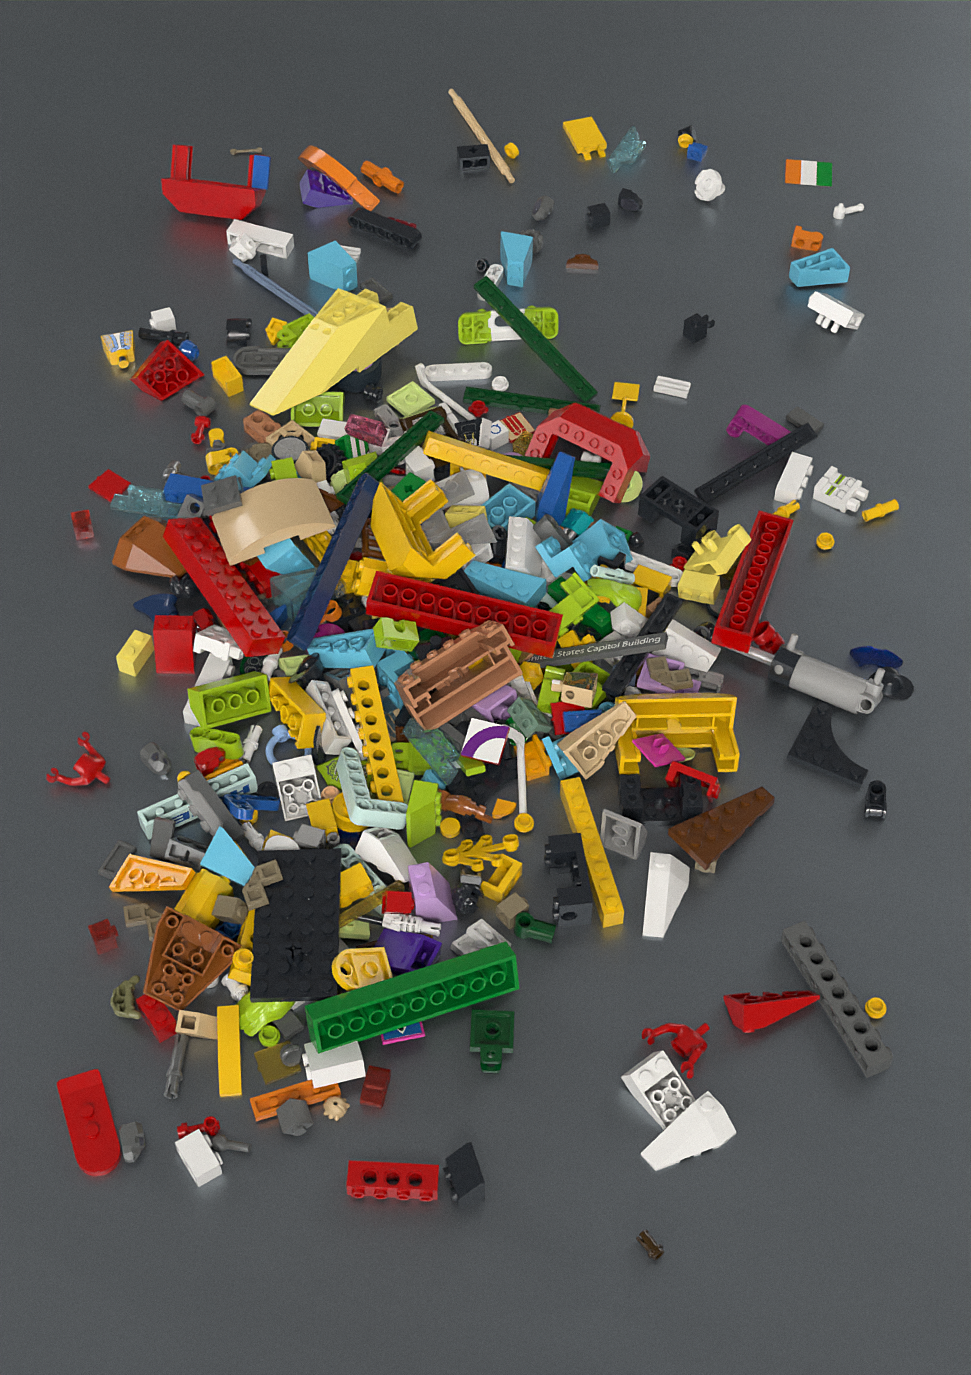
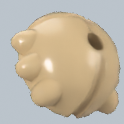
M341 1095L328 1097L323 1103V1108L325 1109L323 1114L325 1116L328 1115L329 1119L338 1121L339 1118L346 1114L350 1104L346 1103V1098H342Z

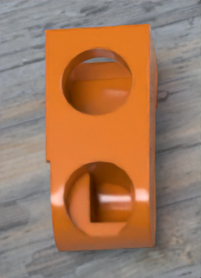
M796 225L791 247L818 251L822 246L823 235L820 232L802 230L801 226Z

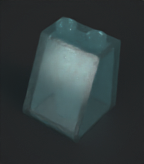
M317 567L270 578L272 602L278 608L285 604L287 606L288 618L292 622H294L318 569Z

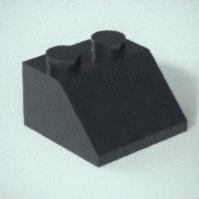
M468 1142L445 1159L446 1167L443 1168L445 1180L450 1181L452 1188H449L452 1202L456 1201L459 1209L485 1201V1181L472 1142Z

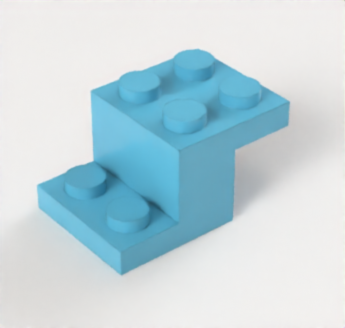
M243 450L239 455L237 453L234 454L229 460L230 462L228 464L225 463L219 469V473L213 480L217 481L236 475L237 478H241L244 487L253 488L267 475L272 466L271 461H275V458L270 454L266 459L262 457L257 463Z
M553 536L535 546L555 578L574 567L581 580L585 582L592 577L590 574L591 567L593 565L598 566L596 560L588 554L587 546L581 543L580 540L563 551L560 549V543Z
M386 649V658L377 663L378 682L380 685L388 688L390 695L387 697L401 710L404 704L394 683L398 680L399 676L411 668L410 665L414 660L405 651Z

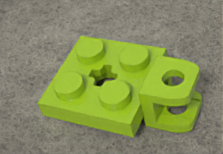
M308 313L282 326V330L277 332V338L281 340L277 343V347L285 348L283 346L288 345L289 347L286 348H292L314 317Z
M409 738V743H394L391 745L394 760L402 761L401 763L395 762L396 769L408 770V772L415 773V775H424L425 771L429 769L435 770L440 776L448 774V739ZM426 755H430L432 759L427 760L425 759Z

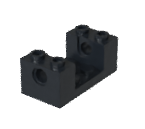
M664 476L656 480L639 497L638 515L652 524L662 514L682 527L680 542L693 550V542L697 541L700 544L702 537L708 532L717 530L719 511Z
M680 774L678 787L640 788V775H620L618 798L621 816L639 822L643 826L677 825L703 813L701 780ZM662 804L665 808L657 809L654 805Z
M581 833L548 836V844L544 845L545 867H549L550 875L571 873L572 882H575V887L557 888V897H553V920H557L558 928L591 925L593 901Z

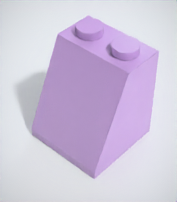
M504 685L471 707L491 723H494V721L511 717L507 709L518 696L514 688Z
M429 862L409 865V892H412V898H414V916L421 917L423 921L433 923L457 920L449 882Z

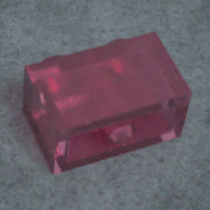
M350 414L344 428L347 435L380 447L388 432L383 422Z

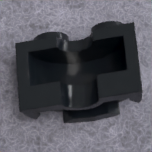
M251 318L227 319V347H247V340H250L251 336L249 328H252Z

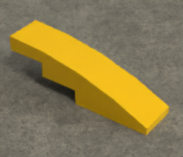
M239 1005L217 1006L220 1097L242 1095V1055Z

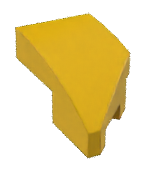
M273 317L265 331L271 344L275 345L280 340L277 338V332L282 330V326L288 323Z

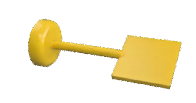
M614 382L612 399L622 400V408L620 412L614 413L611 419L633 428V418L625 412L627 400L638 401L640 384Z

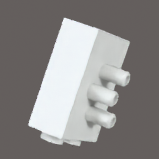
M815 291L808 301V307L820 313L815 322L821 325V327L826 329L831 320L835 321L830 329L833 333L837 332L840 325L857 330L865 314L825 293Z

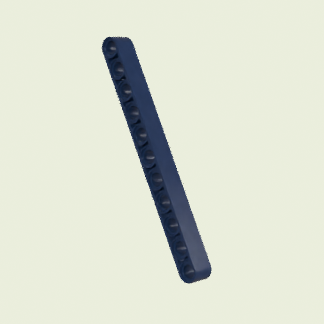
M364 473L357 481L287 635V641L302 651L309 647L373 506V498L380 483L368 473Z

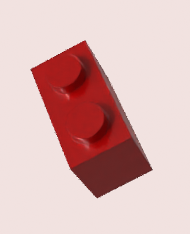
M146 994L136 999L138 1010L159 1043L177 1034L175 1032L176 1020L164 1003Z

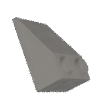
M603 810L600 835L603 847L637 860L646 843V828L639 822L609 810Z

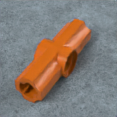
M367 160L363 162L361 173L370 177L377 187L385 186L397 194L402 191L404 182L393 176L390 169L387 167L381 169Z

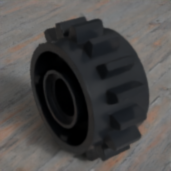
M328 443V445L322 444V447H317L316 450L325 462L327 483L331 482L333 474L343 470L342 461L347 459L344 451L340 450V446Z

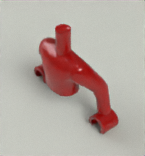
M82 732V736L86 740H82L79 737L77 739L78 744L84 746L90 754L84 753L73 767V770L78 772L80 777H66L59 774L56 768H51V772L55 776L46 774L48 782L54 783L58 781L70 786H82L90 784L97 778L106 785L109 783L111 778L101 772L106 765V760L90 744L88 732Z
M666 1023L655 1029H643L642 1039L649 1037L647 1042L649 1045H652L655 1042V1037L663 1033L671 1032L678 1034L671 1041V1045L683 1058L691 1055L688 1061L681 1064V1073L689 1070L687 1078L691 1079L694 1076V1064L708 1046L701 1036L709 1031L710 1027L707 1023H703L694 1031L685 1024Z

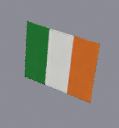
M786 159L785 183L832 187V163Z

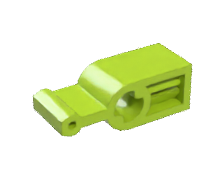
M546 665L537 705L541 712L552 714L550 703H557L560 692L551 691L552 680L563 681L565 669Z

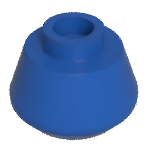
M188 339L180 344L178 350L190 361L198 358L199 349L197 345Z

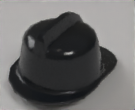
M313 653L304 659L289 679V683L297 680L307 684L311 680L319 681L324 670L319 660V653Z
M882 667L885 670L881 681L884 685L882 694L900 700L909 698L914 691L912 682L907 677L900 675L896 669ZM876 672L870 675L869 679H874Z

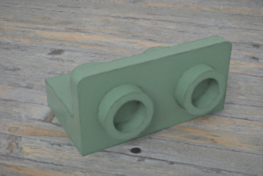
M518 697L507 709V712L525 737L529 738L535 731L548 733L552 729V726L533 700Z

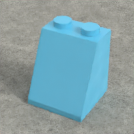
M501 231L500 259L508 285L523 287L532 264L533 237Z
M336 240L307 253L309 277L311 280L337 290L339 288L347 292L358 287L356 262Z
M602 519L572 541L573 544L578 540L584 543L588 548V554L596 562L599 556L613 561L619 552L626 554L625 564L633 560L624 532Z
M219 826L200 866L244 887L252 877L255 867L227 832Z

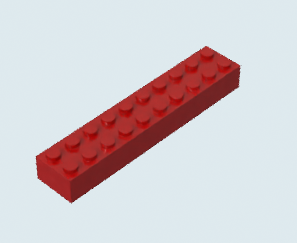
M758 511L749 535L751 541L745 546L717 619L711 643L749 653L789 541L794 520Z
M201 517L169 519L163 538L246 657L279 654L285 635L236 566L229 565L223 548Z
M380 571L375 573L366 601V614L380 618L388 617L397 622L400 620L416 622L418 627L459 636L462 631L466 629L471 630L486 621H495L504 625L515 644L512 647L508 646V648L553 658L563 614Z

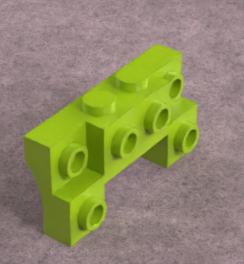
M576 572L565 582L560 583L561 588L568 596L549 610L550 612L563 614L559 633L560 637L569 631L568 627L570 625H577L584 619L582 617L584 613L599 602V598L581 580Z

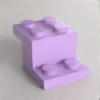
M649 654V655L647 656V658H654V657H661V656ZM666 658L670 671L684 669V662ZM645 659L637 681V687L651 690L655 693H699L701 681L692 679L693 688L672 690L650 678Z

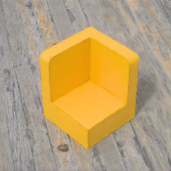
M524 661L519 666L523 672L521 675H523L524 681L530 682L534 691L543 681L540 664Z

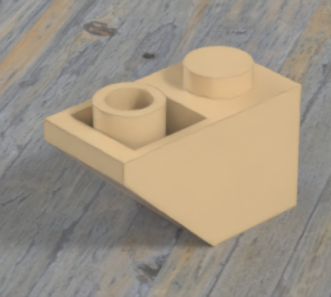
M316 450L302 451L295 463V469L299 476L313 479L316 483L326 480L325 462Z
M179 1010L175 1032L179 1035L184 1034L192 1037L218 1040L217 1017Z

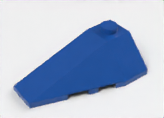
M562 451L558 453L537 496L535 507L536 522L545 514L551 515L559 526L565 519L575 457Z

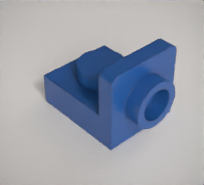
M695 142L689 144L687 158L701 162L708 151V146Z

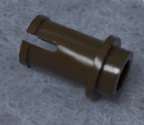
M647 1229L636 1237V1240L648 1252L650 1259L657 1260L664 1254L663 1245L658 1244Z

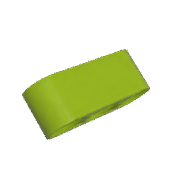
M200 726L193 728L189 733L195 752L199 753L208 748L220 747L226 753L225 758L232 760L238 759L244 754L240 736L236 733L212 728L203 730Z

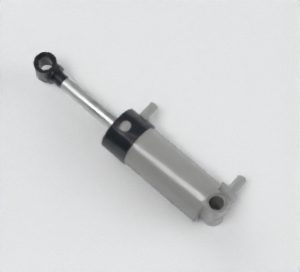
M703 622L694 628L693 632L712 642L715 626L710 622ZM701 629L707 632V637L702 635ZM795 633L791 634L788 645L782 644L775 655L753 646L750 647L749 653L730 649L769 665L768 680L788 688H793L856 715L859 712L871 713L883 698L882 690L884 685L881 681L885 673L884 669L878 668L874 679L870 678L868 680L825 663L795 649L799 637Z

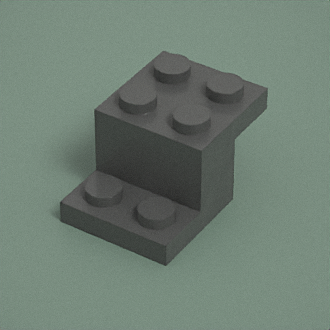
M234 475L201 485L207 516H213L216 513L243 506L241 493L244 492L240 477L237 478Z
M334 668L324 673L325 680L334 684L335 689L344 690L348 701L345 702L347 707L357 711L356 705L351 703L352 688H348L347 677L350 676V669L352 668ZM377 680L382 702L390 693L388 688L380 685ZM364 687L359 688L360 690H363V691H364V690H367V689L364 688Z

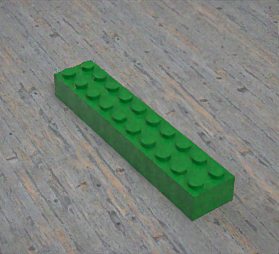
M505 941L305 1005L310 1041L313 1043L317 1053L320 1054L355 1041H363L518 990L519 979L516 954Z

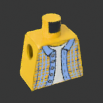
M132 330L101 336L103 350L111 365H119L121 368H126L129 362L135 361V341Z

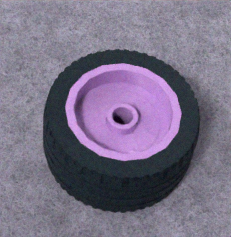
M381 357L361 372H357L356 368L336 383V385L344 391L353 393L364 392L369 383L375 387L381 379Z

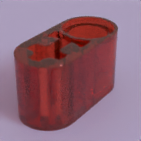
M369 1065L360 1096V1105L383 1108L390 1083L391 1069Z

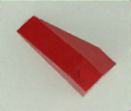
M810 990L783 991L782 995L770 992H762L763 996L750 995V992L723 995L733 1025L745 1033L755 1032V1029L764 1028L820 999L819 994Z

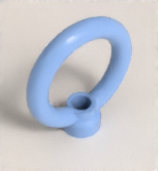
M286 725L276 726L272 730L273 736L266 745L265 754L271 765L274 762H279L273 754L276 743L285 742L289 738L295 739V737H290ZM304 748V756L312 755V748Z

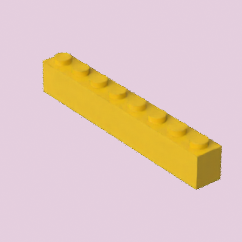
M431 431L427 432L422 446L423 454L538 491L541 490L550 471L549 469Z
M576 777L561 780V800L572 834L581 833L590 889L602 926L604 928L623 924L624 908L581 779Z

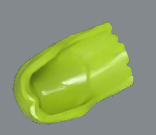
M590 578L587 580V586L596 596L609 598L616 607L625 602L636 611L639 610L642 603V595L635 586L604 578Z
M249 992L235 1004L239 1005L240 1029L244 1030V1033L250 1037H253L268 1023L283 1018L295 1002L251 1003Z

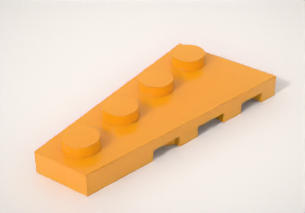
M129 854L109 888L112 892L186 890L196 873L192 868Z

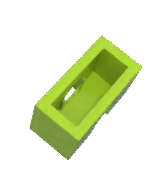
M381 617L373 627L375 643L378 648L411 652L419 642L416 622L407 620L394 622L393 619L388 617Z

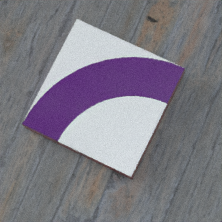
M471 718L461 756L499 765L510 731L509 726Z

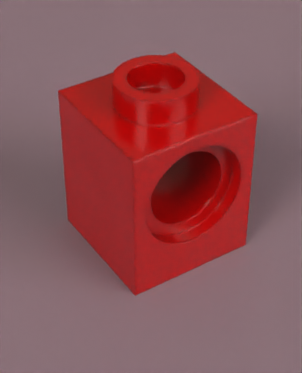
M385 891L382 893L381 914L408 915L414 909L412 892Z

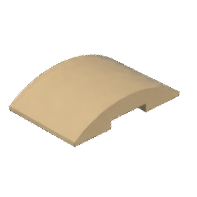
M307 478L281 479L255 486L241 493L243 506L216 513L212 516L230 566L264 554V547L299 535L300 540L335 528V524L315 480Z

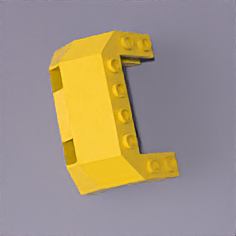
M431 479L403 502L380 481L373 498L371 529L388 568L394 575L415 579H447L476 556L469 543L465 544L459 533H455L433 551L421 523L448 502L444 491Z
M704 692L629 694L615 697V706L625 701L636 715L624 735L620 736L615 744L614 750L619 774H639L638 762L641 760V753L632 743L633 739L661 733L676 748L711 747L717 772H737L740 753L733 731L737 702L736 696Z

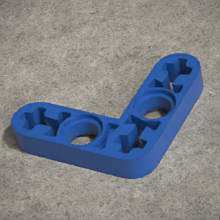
M225 794L223 803L235 818L252 820L254 810H279L280 799L272 796Z

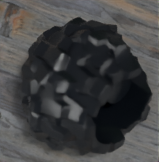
M460 883L452 889L453 905L458 912L473 914L476 910L480 909L475 904L480 896L484 898V894L477 884Z

